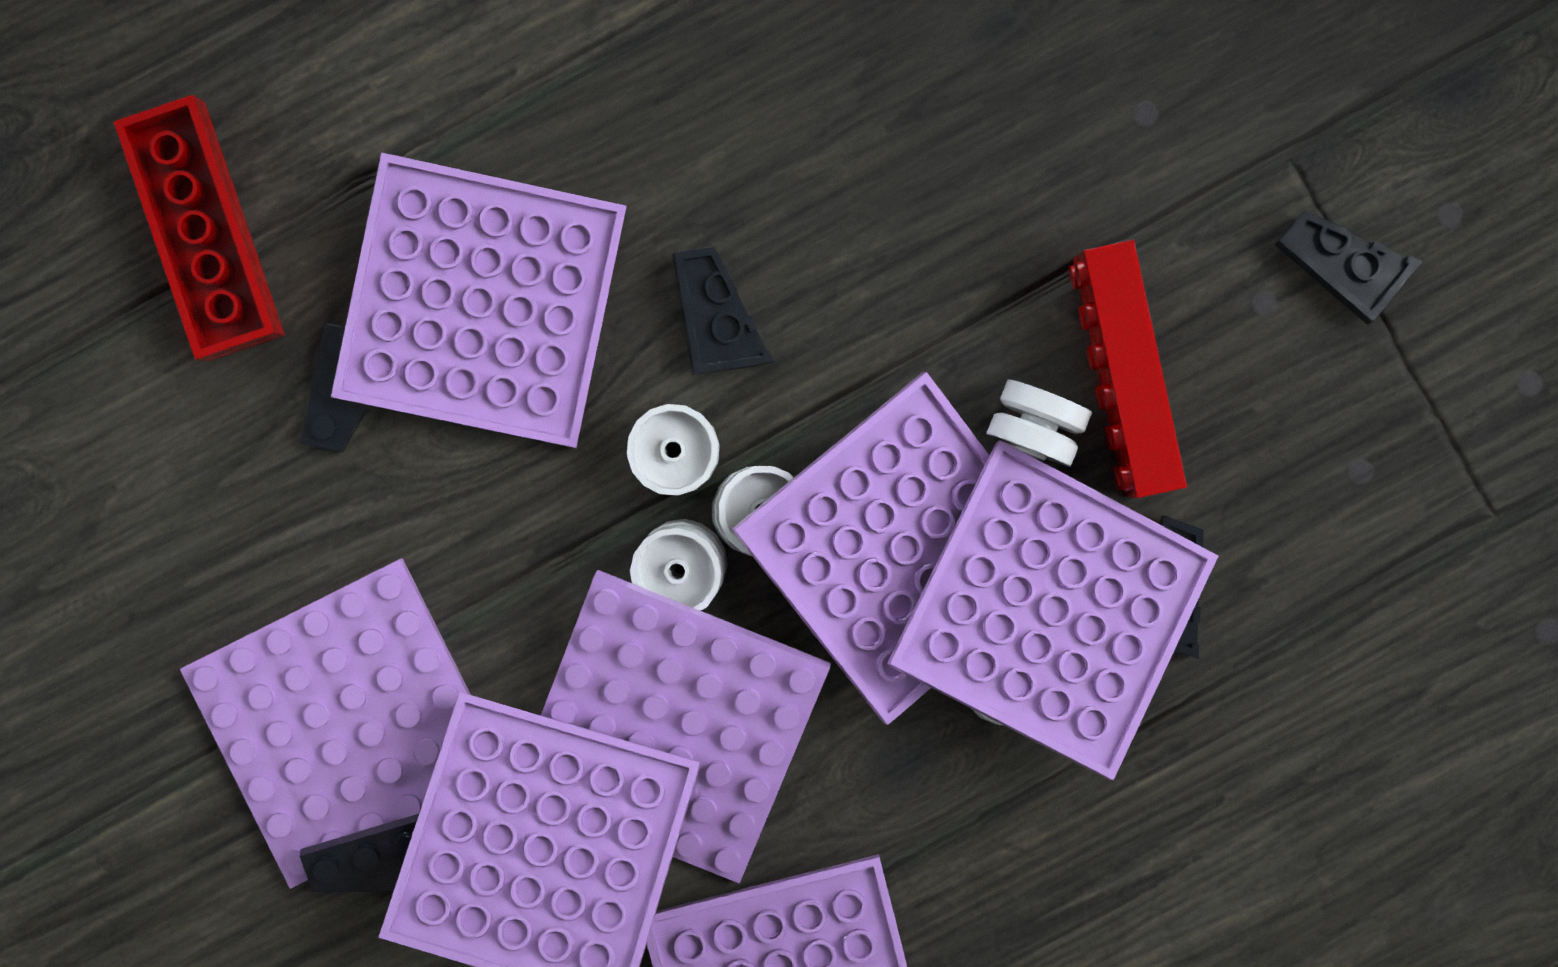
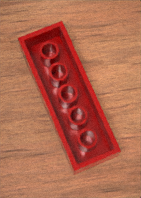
M190 95L114 121L195 360L209 362L285 336L206 103L196 96Z
M1134 240L1084 250L1073 258L1074 265L1069 266V275L1073 289H1080L1083 305L1078 306V317L1082 330L1088 329L1091 346L1086 347V353L1090 369L1097 370L1100 386L1095 387V396L1099 410H1106L1109 426H1105L1103 431L1108 450L1115 451L1118 465L1112 467L1115 487L1117 491L1123 490L1124 497L1141 498L1187 488Z

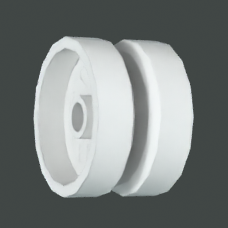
M1008 379L1000 400L1005 407L1022 415L1018 418L1005 413L994 414L986 435L996 440H1002L1038 460L1045 461L1046 459L1071 467L1078 446L1072 439L1057 433V430L1061 429L1074 434L1084 433L1092 412L1085 407L1050 392Z
M666 404L650 409L636 421L628 436L627 457L633 474L645 487L659 494L678 496L697 490L711 478L718 464L720 445L714 427L701 413L685 405ZM677 442L681 446V453L678 457L670 458L667 456L668 450L666 446L668 443Z
M773 466L745 467L730 474L718 487L712 502V521L719 537L733 550L752 556L732 531V528L752 513L758 504L764 503L794 477L790 473Z
M687 519L667 521L652 530L635 551L630 568L632 584L701 611L709 605L724 582L728 566L725 548L716 533L702 523ZM676 564L684 567L685 571L683 574L675 571L677 568Z

